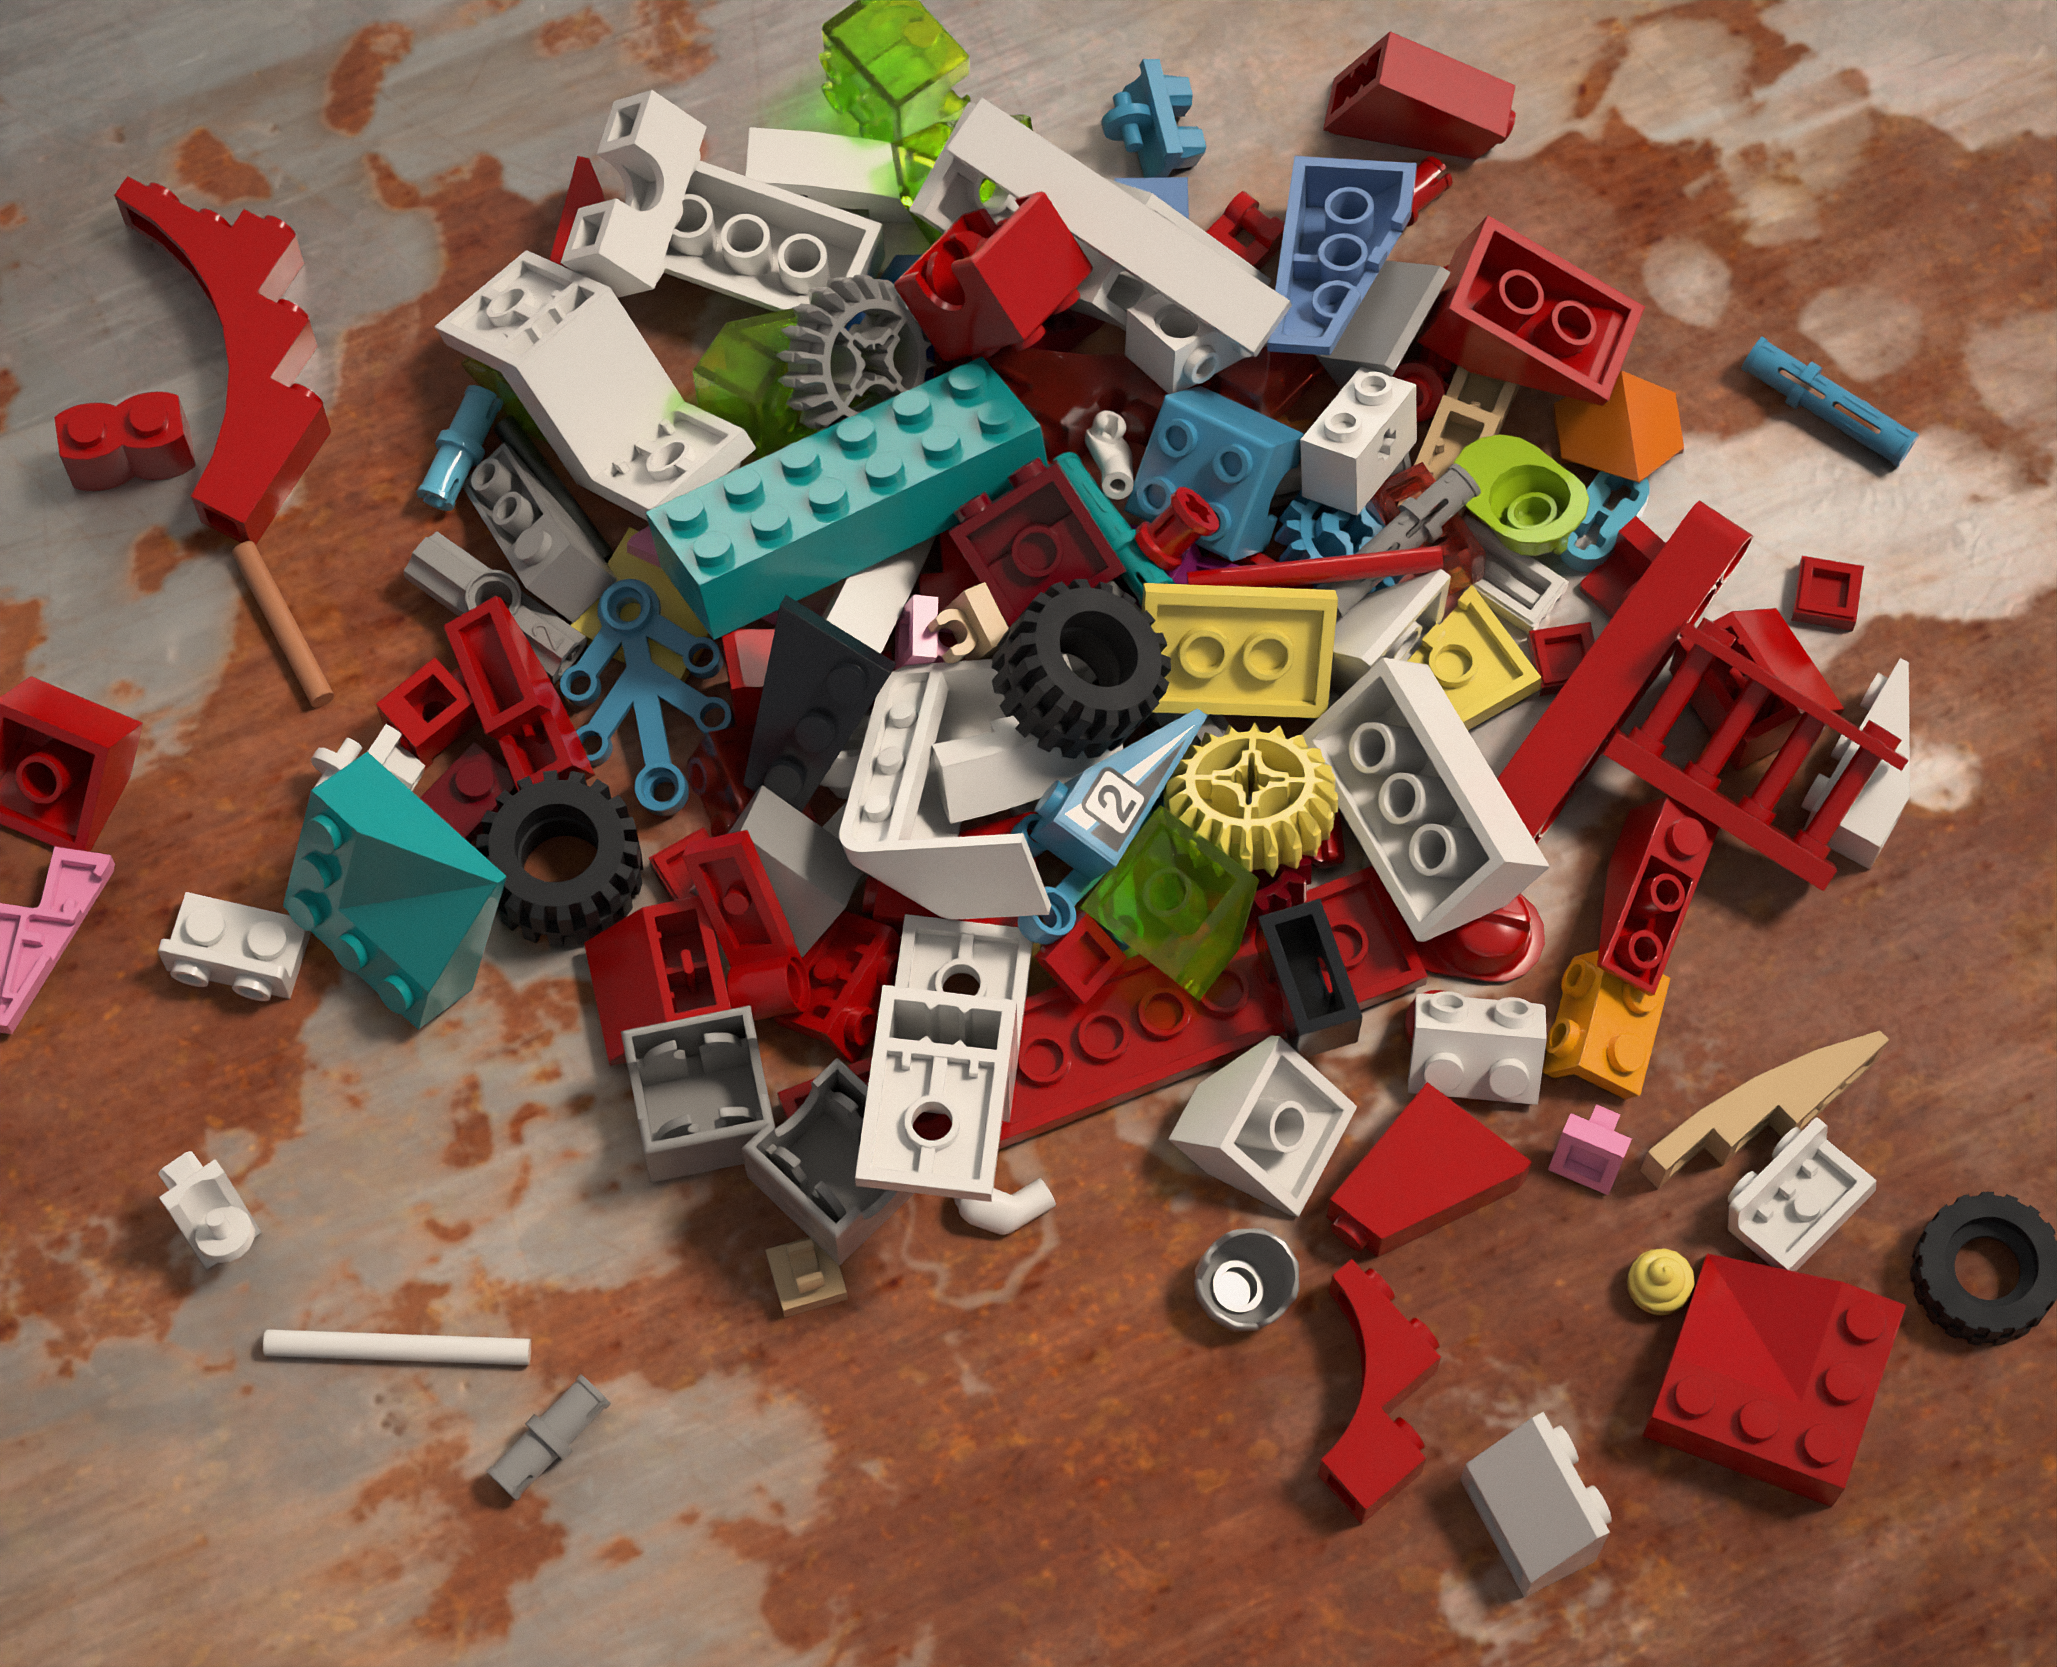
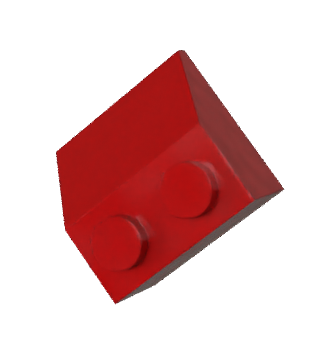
M32 676L0 697V824L54 847L90 852L131 778L143 722Z

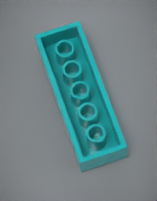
M983 356L740 469H736L712 482L678 496L647 511L646 516L661 568L710 636L715 640L779 610L785 595L798 601L950 529L959 522L953 513L957 508L984 491L990 500L993 501L1013 488L1007 477L1014 471L1037 457L1041 459L1045 467L1048 465L1041 425Z

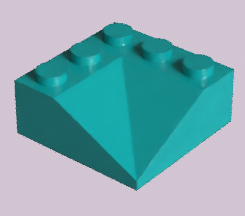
M366 752L311 790L283 907L288 910L291 918L300 928L311 931L332 950L338 962L346 970L356 972L379 993L381 1000L391 1011L402 1014L419 1030L473 990L507 876L369 752Z

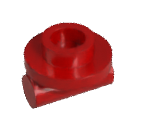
M1417 360L1399 364L1392 377L1416 384L1417 422L1428 420L1436 414L1443 395L1446 396L1450 383L1445 382L1441 374L1433 366Z

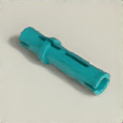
M1067 452L1053 459V461L1058 460L1090 510L1097 525L1126 568V571L1120 576L1138 598L1139 604L1142 606L1144 583L1176 584L1163 569L1143 553L1135 539L1136 530L1129 526L1083 466L1078 455L1073 452Z

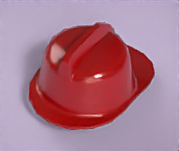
M1521 893L1505 907L1425 942L1415 939L1397 908L1425 971L1485 982H1509L1524 976L1539 961L1545 945L1544 924L1536 907Z

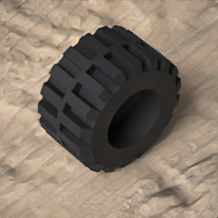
M1074 579L1068 587L1061 581L1051 585L1045 593L1040 592L1006 631L997 644L1000 648L993 655L991 668L998 673L992 679L994 693L1004 695L1005 699L999 706L1005 717L1014 716L1019 724L1015 729L1024 738L1032 734L1039 739L1037 747L1049 753L1054 747H1058L1061 749L1062 757L1076 759L1082 751L1088 759L1100 757L1107 749L1112 752L1121 746L1160 704L1158 701L1166 694L1169 681L1165 677L1171 671V658L1161 654L1167 646L1163 633H1155L1151 625L1155 622V619L1147 610L1140 613L1133 606L1136 599L1126 592L1121 597L1113 594V586L1103 582H1099L1095 588H1091L1087 579ZM1061 652L1071 654L1085 662L1095 673L1100 686L1090 684L1078 677L1069 668Z
M557 770L544 771L543 782L533 784L530 776H527L517 781L518 793L512 796L508 791L504 790L495 798L499 812L486 811L481 821L484 834L477 835L476 849L507 876L497 911L500 912L502 922L510 930L514 931L520 926L524 939L536 944L541 935H547L550 947H564L565 937L576 936L579 946L591 939L590 931L599 928L602 932L614 925L613 915L617 913L625 918L632 910L631 894L639 895L642 886L640 870H644L642 853L633 817H629L627 805L619 795L611 799L608 785L596 779L589 787L587 786L584 773L571 771L568 780H559ZM554 837H578L589 842L597 849L596 856L591 865L582 874L567 881H542L524 870L525 863L531 852L544 841Z

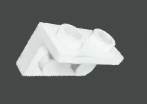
M185 892L171 939H161L157 952L167 971L171 972L170 975L182 983L197 987H205L209 981L233 986L232 989L237 994L258 1001H268L271 995L291 999L311 931L300 928L290 915Z

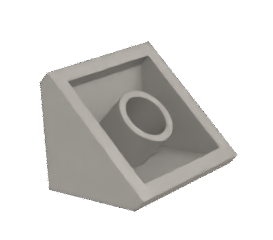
M1387 260L1384 262L1331 355L1316 356L1341 390L1361 366L1389 376L1394 374L1449 277L1450 271L1435 265Z
M762 785L756 791L728 834L748 830L802 958L846 908L862 870L849 862L838 838ZM693 885L689 892L694 896H698V891L695 885Z

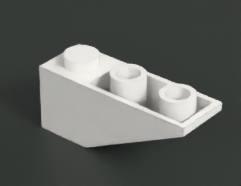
M1901 658L1889 678L1877 673L1860 704L1861 707L1869 710L1860 728L1863 730L1868 720H1871L1902 739L1896 751L1903 754L1909 761L1903 770L1900 771L1886 761L1881 760L1827 844L1834 851L1868 869H1871L1910 797L1909 662ZM1841 735L1831 754V757L1840 761L1833 775L1829 779L1819 773L1801 807L1811 812L1804 831L1860 746L1844 735Z

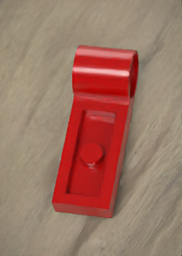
M748 830L689 842L682 857L731 966L727 977V991L732 1009L750 1005L753 1021L806 1011L811 1001V985L808 972Z

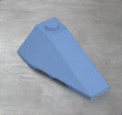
M1294 156L1275 291L1290 300L1292 306L1268 339V351L1331 355L1411 218L1417 163Z

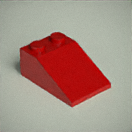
M1487 215L1456 248L1447 269L1451 273L1430 309L1417 342L1471 373L1603 406L1609 401L1645 306Z

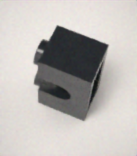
M1321 899L1259 916L1255 946L1268 983L1277 982L1283 1004L1281 1020L1290 1046L1303 1058L1358 1042L1363 1017ZM1326 967L1328 970L1333 991L1329 993L1321 968Z

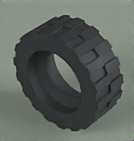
M1981 1192L1979 1195L1971 1197L1969 1194L1958 1197L1954 1204L1950 1206L1946 1204L1937 1211L1915 1245L1912 1258H1915L1914 1264L1910 1268V1279L1914 1281L1916 1288L1914 1296L1918 1305L1922 1304L1927 1311L1926 1317L1934 1325L1937 1323L1946 1330L1945 1334L1954 1339L1960 1337L1968 1340V1344L1981 1346L1982 1343H1993V1346L2002 1345L2014 1337L2018 1340L2028 1334L2034 1325L2037 1326L2057 1299V1241L2054 1236L2056 1231L2050 1222L2046 1224L2039 1216L2040 1212L2031 1205L2027 1207L2018 1202L2019 1198L2008 1194L2005 1197L1994 1195V1192ZM1978 1238H1990L2002 1242L2011 1249L2017 1258L2020 1270L2018 1283L2011 1293L2000 1299L1986 1300L1971 1295L1962 1287L1955 1273V1259L1960 1248L1967 1242Z

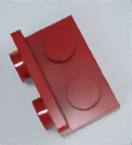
M843 910L802 957L811 985L809 1008L803 1012L774 1017L773 1019L779 1026L828 1043L842 1060L852 1064L856 1063L866 1045L876 1035L882 986H895L901 937L893 927Z

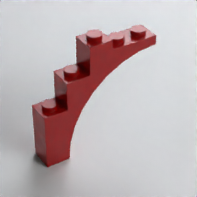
M127 176L114 194L124 223L162 247L194 278L216 311L224 332L229 366L226 411L213 455L191 495L193 504L201 523L240 543L253 541L257 545L331 433L321 398L307 387L294 383L318 347L308 314L293 302L281 299L304 265L296 233L287 223L277 217L266 215L263 219L243 209L231 227L222 216L212 210L202 208L198 212L180 203L174 193L160 184L151 182L146 186Z

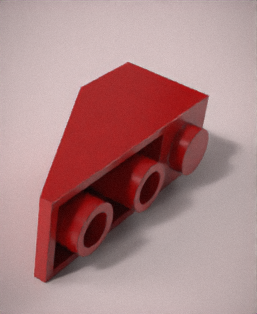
M1665 796L1630 809L1608 864L1597 967L1648 996L1655 995L1718 833L1719 826L1670 796Z

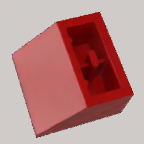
M1777 608L1731 611L1713 621L1737 637L1731 646L1733 650L1838 715L1843 714L1844 707ZM1686 637L1678 640L1669 667L1673 677L1695 644ZM1716 657L1689 700L1712 736L1750 678ZM1772 691L1728 759L1734 769L1738 771L1782 747L1805 711Z
M699 895L642 907L584 942L610 1066L627 1063L621 1031L731 1009L714 928Z

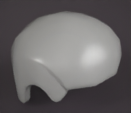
M1264 1228L1236 1229L1225 1233L1211 1244L1201 1256L1195 1268L1194 1289L1197 1301L1210 1320L1233 1332L1261 1330L1275 1322L1296 1300L1299 1292L1298 1260L1285 1240Z

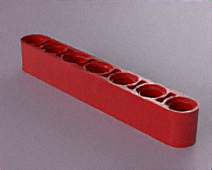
M1700 500L1681 521L1497 778L1537 845L1603 754L1602 749L1616 728L1621 729L1673 656L1678 640L1684 637L1678 631L1684 620L1693 625L1696 624L1752 542L1753 535Z

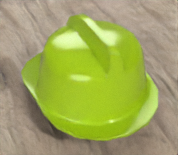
M1501 434L1482 437L1466 446L1454 461V464L1460 465L1472 476L1481 490V493L1477 497L1472 498L1465 507L1492 528L1497 539L1510 551L1527 556H1538L1550 552L1561 555L1567 549L1568 537L1578 528L1587 515L1590 501L1585 485L1574 474L1564 469L1537 446L1520 437Z

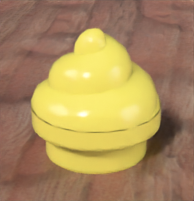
M1665 1248L1653 1249L1641 1254L1633 1262L1627 1278L1628 1291L1633 1301L1644 1311L1655 1315H1669L1682 1309L1689 1301L1695 1284L1693 1270L1688 1261L1678 1252Z

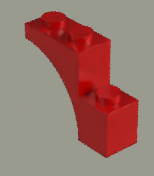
M1351 1259L1332 1275L1328 1293L1340 1307L1355 1337L1361 1364L1362 1387L1360 1402L1343 1436L1321 1459L1317 1475L1362 1525L1422 1473L1426 1457L1421 1453L1425 1448L1424 1442L1406 1420L1398 1417L1393 1421L1388 1414L1436 1374L1441 1356L1436 1352L1440 1345L1430 1329L1416 1317L1408 1321L1392 1303L1395 1295L1383 1277L1372 1268L1364 1272Z

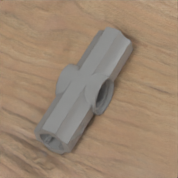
M437 531L432 536L425 537L412 552L411 559L404 569L405 579L457 616H461L494 596H498L503 601L510 604L509 611L523 631L553 684L561 679L566 669L576 665L583 649L587 645L586 636L522 592L519 583L512 575L502 570H491Z

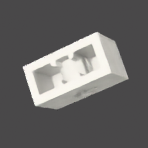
M1361 366L1300 439L1302 497L1358 516L1417 442L1416 384Z

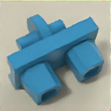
M1143 59L1139 65L1141 70L1140 76L1135 81L1126 85L1122 92L1113 96L1115 108L1108 111L1102 117L1101 125L1106 138L1124 141L1127 152H1138L1144 178H1167L1172 169L1196 166L1206 152V143L1202 129H1199L1197 126L1177 127L1175 117H1185L1192 106L1193 93L1189 78L1164 75L1160 59Z

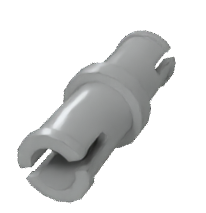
M579 1374L576 1381L540 1418L534 1414L525 1423L529 1430L486 1472L510 1496L518 1501L522 1497L521 1494L557 1457L562 1461L566 1459L572 1452L569 1445L611 1403L592 1383Z

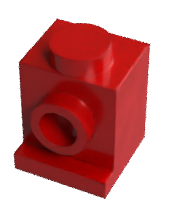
M435 657L376 703L383 727L387 724L402 733L400 746L425 765V770L433 764L432 758L480 721L461 670L456 668L453 672L449 673ZM442 711L430 722H426V718L430 713Z

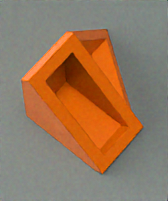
M1619 372L1609 401L1603 406L1569 397L1553 404L1561 464L1578 463L1640 483L1673 456L1684 451L1676 393L1627 372Z

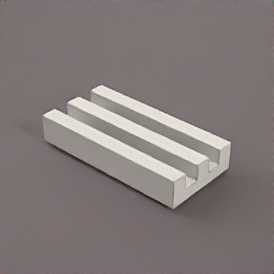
M1467 514L1458 524L1456 531H1452L1441 546L1443 571L1451 576L1450 583L1464 592L1472 584L1492 611L1527 634L1529 631L1538 629L1543 617L1546 618L1557 599L1560 600L1567 591L1569 581L1531 556L1520 555L1510 551L1497 539L1492 530ZM1465 538L1469 539L1546 591L1541 596L1511 576L1509 571L1493 561H1488L1464 545L1462 541ZM1451 556H1453L1454 558H1456L1457 560H1459L1460 562H1462L1463 564H1465L1466 566H1468L1469 568H1471L1487 580L1491 581L1492 583H1494L1495 585H1497L1498 587H1500L1501 589H1503L1504 591H1506L1507 593H1509L1510 595H1512L1513 597H1515L1516 599L1530 607L1531 610H1529L1528 608H1526L1525 606H1523L1522 604H1520L1519 602H1517L1516 600H1514L1513 598H1511L1510 596H1508L1507 594H1505L1504 592H1502L1501 590H1499L1498 588H1496L1495 586H1493L1492 584H1490L1489 582H1487L1486 580H1484L1483 578H1481L1480 576H1478L1477 574H1475L1474 572H1472L1471 570H1469L1468 568H1466L1465 566L1451 558Z

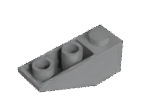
M505 442L488 459L482 461L465 480L462 486L525 588L574 623L602 596L603 592L610 585L617 581V578L593 542L515 451Z

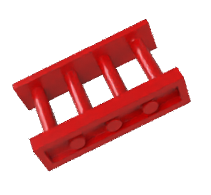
M1704 617L1698 627L1684 620L1678 631L1695 644L1642 727L1634 726L1629 735L1616 728L1602 749L1603 755L1824 892L1838 870L1833 862L1826 859L1832 850L1827 845L1881 760L1886 761L1900 771L1903 770L1909 760L1903 754L1896 751L1902 739L1871 720H1868L1862 730L1731 648L1737 637ZM1716 657L1750 678L1697 761L1694 763L1689 760L1684 769L1661 756L1667 748L1662 742ZM1773 691L1805 712L1752 795L1749 797L1744 794L1739 803H1736L1716 790L1722 782L1717 776ZM1828 725L1860 746L1807 829L1804 831L1799 828L1792 838L1771 825L1777 816L1772 810Z

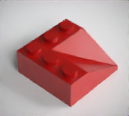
M1707 1253L1642 1436L1833 1507L1846 1487L1906 1305L1842 1281Z

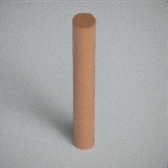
M246 541L237 545L232 550V555L311 706L317 708L328 704L335 695L253 541Z

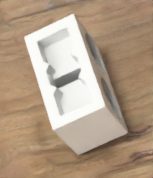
M1160 293L1127 309L1125 356L1168 394L1186 390L1195 384L1204 383L1217 372L1245 357L1253 356Z

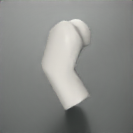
M1101 411L1095 415L1093 424L1086 427L1085 444L1102 474V488L1105 495L1111 499H1124L1131 494L1134 486L1132 451L1127 442L1122 438L1127 429L1126 423L1120 415L1114 412Z
M1038 1178L1012 1195L993 1188L992 1202L954 1198L959 1214L965 1221L1000 1235L1014 1232L1056 1206L1050 1190L1041 1178Z

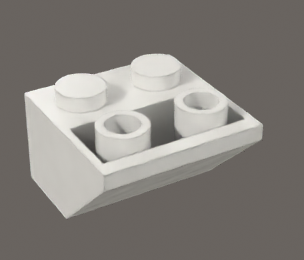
M1544 1412L1530 1418L1466 1463L1460 1478L1524 1598L1594 1563L1610 1533L1606 1524L1612 1522L1608 1506L1599 1490L1594 1485L1585 1488L1573 1466L1579 1459L1569 1435L1560 1425L1552 1428Z

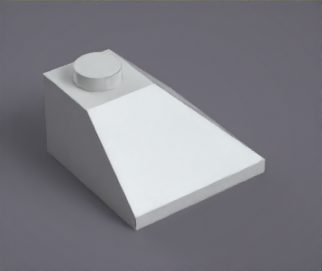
M1442 569L1375 591L1365 595L1347 611L1343 618L1336 617L1330 690L1343 696L1382 658L1407 661L1422 645V638L1436 623L1439 625L1442 623L1451 576Z
M1271 1035L1198 1084L1168 1140L1207 1174L1290 1216L1299 1217L1357 1106L1280 1036Z

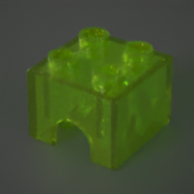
M856 0L823 23L824 51L819 54V61L825 70L826 82L821 85V90L829 105L838 114L843 115L848 111L860 124L858 131L861 138L927 150L953 131L968 102H971L968 94L960 98L952 89L953 86L970 74V55L919 0Z

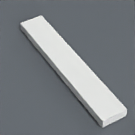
M984 98L980 99L946 148L950 155L1016 199L1039 191L1045 192L1075 238L1254 357L1259 354L1292 306L1290 300Z

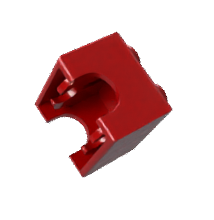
M1039 191L1017 198L1015 201L1019 208L1009 218L998 221L997 225L984 208L962 214L895 282L894 287L942 360L952 361L971 356L973 360L981 356L987 359L1002 347L1009 345L1015 352L1025 350L1044 336L1046 330L1042 323L1049 316L1065 311L1080 298L1081 294L1077 287L1090 275L1093 266L1045 192Z

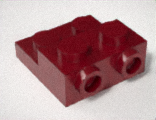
M1039 457L1033 459L1007 477L1013 488L991 501L984 491L953 512L959 522L952 526L948 533L979 581L986 583L1001 615L1009 627L1040 592L1045 593L1053 584L1062 581L1068 587L1074 579H1087L1090 587L1095 588L1099 582L1107 584L1126 571V568L1097 525L1090 510L1057 459L1046 467Z

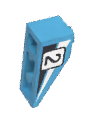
M1197 708L1084 770L1063 784L1056 780L1046 790L1035 808V812L1042 817L1033 829L1030 837L1090 881L1116 867L1207 718V715Z

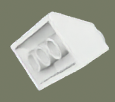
M699 161L696 170L690 177L682 202V217L673 230L665 254L666 266L663 273L797 319L792 307L798 306L801 303L809 304L808 290L815 289L816 287H826L827 281L836 277L849 278L854 275H868L876 279L885 259L883 224Z
M1382 658L1301 734L1306 745H1308V749L1321 748L1325 764L1332 766V773L1335 776V792L1338 793V807L1417 941L1425 942L1505 907L1550 867L1428 665Z

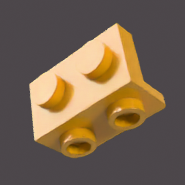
M1599 950L1575 956L1562 978L1561 989L1563 994L1555 1023L1547 1034V1054L1542 1072L1552 1078L1575 1074L1623 1099L1638 1097L1641 1095L1671 978L1663 974L1655 995L1648 996L1597 967Z

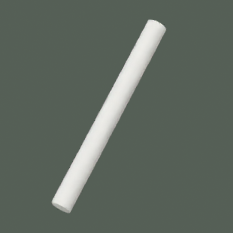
M266 1329L263 1340L264 1356L530 1365L531 1339Z

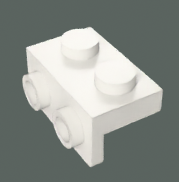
M1450 991L1438 992L1436 994H1417L1408 1075V1093L1418 1094L1428 1082L1447 1097L1538 1105L1547 1040L1546 1007L1542 1004L1530 1003L1516 997L1491 1000L1469 998Z
M1818 1117L1803 1131L1798 1127L1791 1129L1776 1145L1772 1153L1774 1160L1759 1175L1753 1171L1747 1173L1735 1185L1728 1196V1202L1730 1203L1728 1231L1771 1267L1796 1272L1876 1191L1877 1180L1827 1140L1828 1126Z

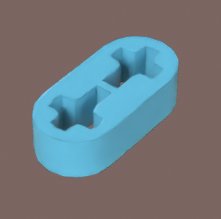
M1603 471L1598 473L1587 488L1590 501L1587 515L1578 528L1568 537L1567 549L1560 555L1562 561L1568 567L1579 572H1591L1610 558L1615 548L1618 531L1635 516L1640 519L1644 512L1650 494L1647 477L1638 483ZM1622 485L1631 489L1630 498L1620 500L1613 512L1608 510L1606 507L1611 490L1617 491ZM1594 523L1601 526L1596 545L1590 544L1585 550L1575 546L1577 537L1587 535Z

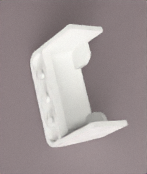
M1062 654L1065 662L1072 670L1067 654ZM993 659L907 665L891 673L875 698L839 830V839L852 865L945 919L1049 915L1051 908L1050 900L1024 833L958 837L962 821L950 824L940 801L932 744L990 733V720L1005 718L999 706L1005 699L1004 695L994 693L992 679L998 673L991 668Z

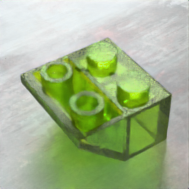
M792 308L726 322L693 369L698 408L744 429L756 447L751 454L760 459L767 455L774 443L782 445L789 438L798 419L797 410L785 404L794 389L785 387L777 381L788 372V362H784L776 356V354L784 350H789L790 339L787 338L781 329L788 326H797L798 324Z

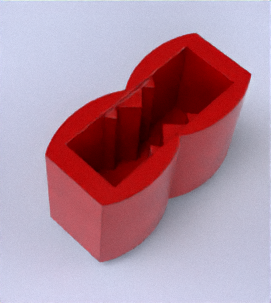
M169 392L142 393L124 400L117 406L107 403H85L70 407L54 417L59 455L73 488L83 491H104L119 487L134 477L144 480H166L185 474L196 466L191 429L179 396Z

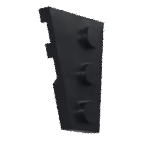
M785 595L779 607L743 785L754 792L763 785L802 813L891 675L896 663Z

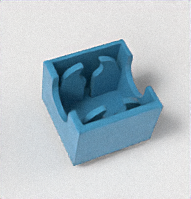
M1202 386L1167 394L1162 403L1134 481L1133 491L1128 497L1124 511L1152 523L1171 504L1170 496L1179 487H1186L1200 495L1210 505L1219 520L1217 531L1211 536L1205 537L1202 535L1195 542L1196 545L1232 562L1265 551L1278 520V517L1272 514L1268 515L1272 497L1285 474L1291 469L1298 467L1301 459L1300 439L1305 434Z

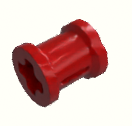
M1179 487L1170 496L1171 504L1152 523L1143 522L1136 529L1135 539L1140 549L1157 566L1166 571H1175L1182 564V554L1202 535L1205 537L1211 536L1219 528V520L1210 505L1200 495L1186 487Z

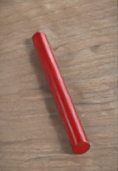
M1430 546L1186 572L1187 585L1282 588L1433 572L1439 569L1443 570V556L1441 546Z

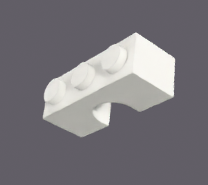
M653 90L614 101L596 155L613 165L621 175L626 190L625 203L615 198L578 208L561 263L574 272L610 287L617 298L655 289L656 283L665 270V254L673 230L683 214L682 202L690 177L700 161L699 149L706 126Z

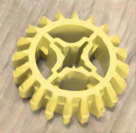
M1255 722L1248 732H1237L1228 724L1224 736L1219 738L1205 732L1200 746L1190 745L1166 783V788L1163 790L1166 825L1170 830V835L1176 837L1180 852H1192L1198 867L1215 862L1220 876L1224 875L1231 868L1240 869L1246 880L1253 870L1264 869L1270 876L1274 877L1280 864L1298 869L1302 855L1317 856L1321 841L1330 839V832L1334 827L1335 813L1338 812V793L1335 792V776L1332 773V766L1325 764L1321 748L1308 749L1303 735L1286 739L1281 726H1278L1270 733L1260 732ZM1252 796V803L1249 804L1250 797Z

